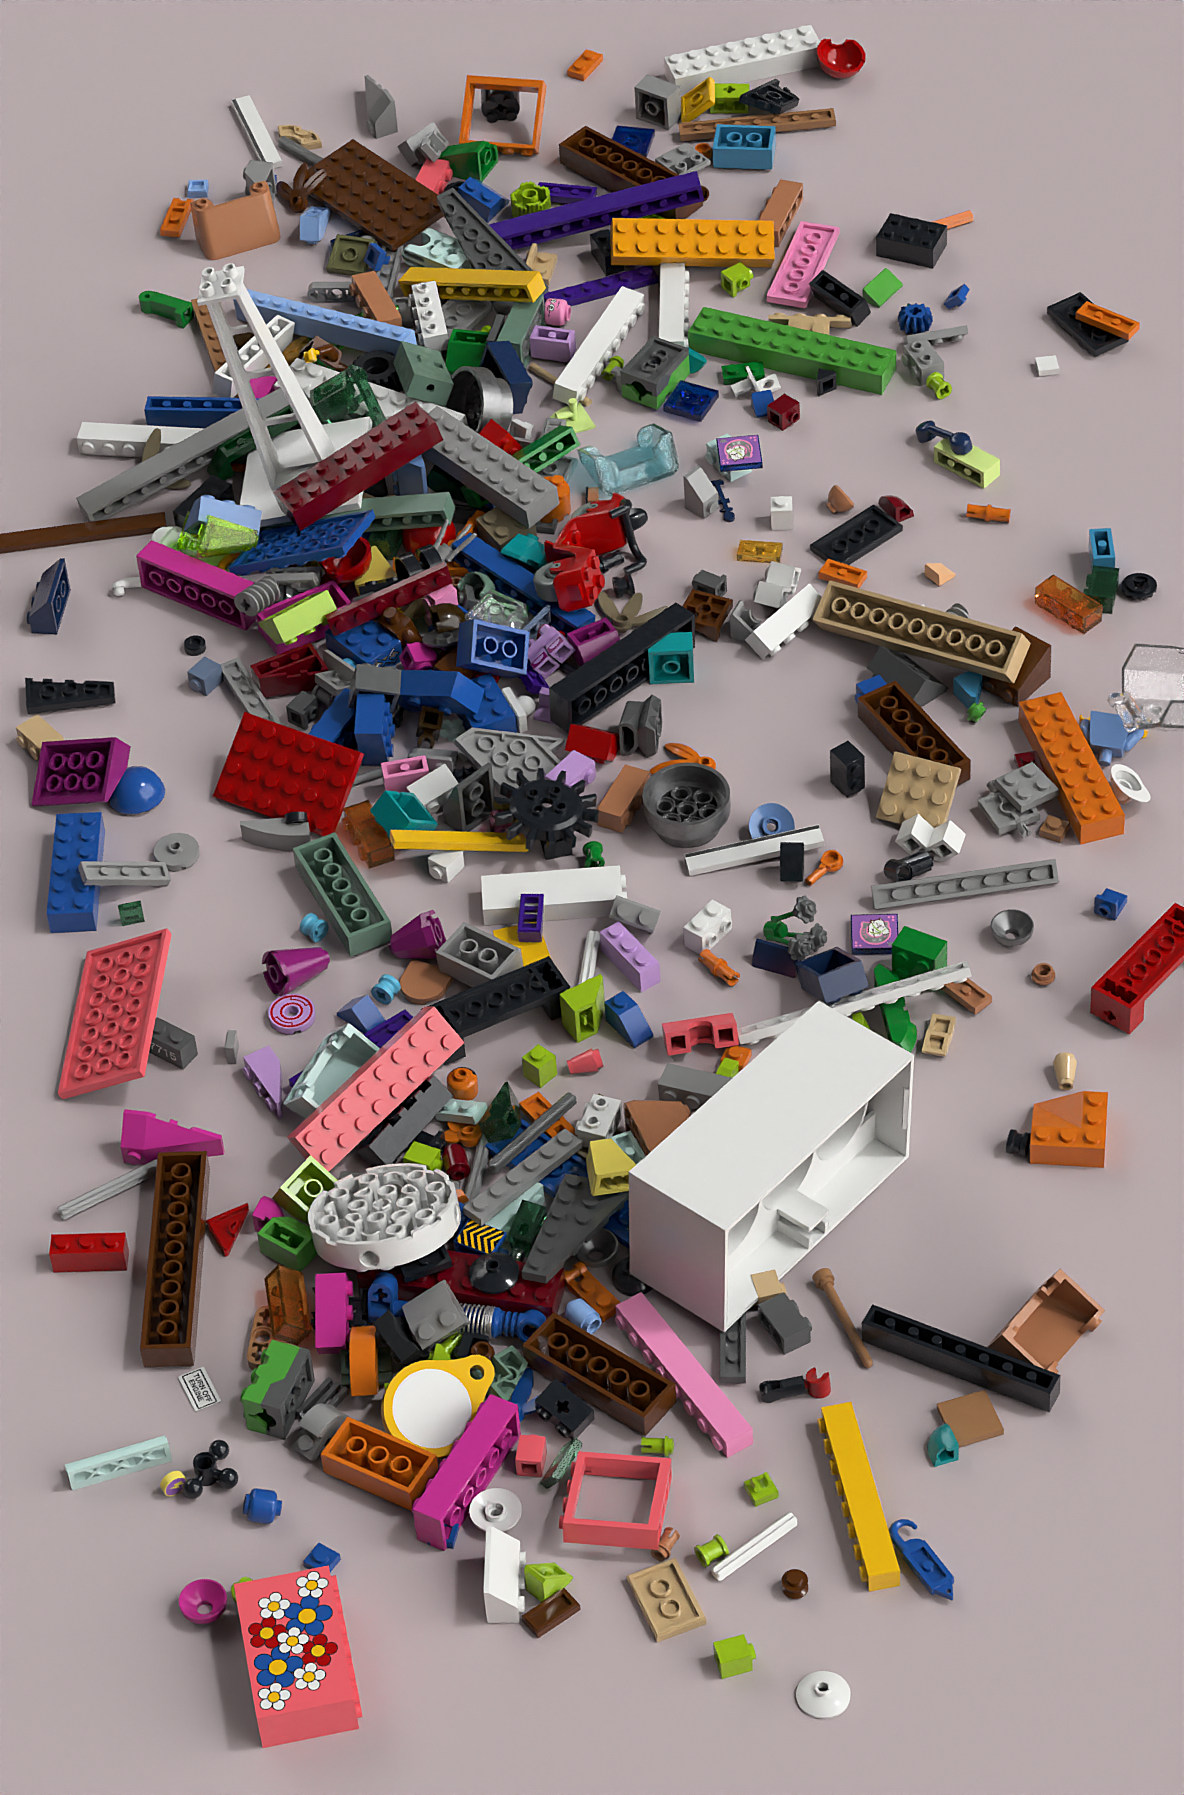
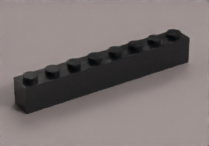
M872 1304L862 1321V1342L1049 1413L1060 1394L1061 1375L879 1306Z

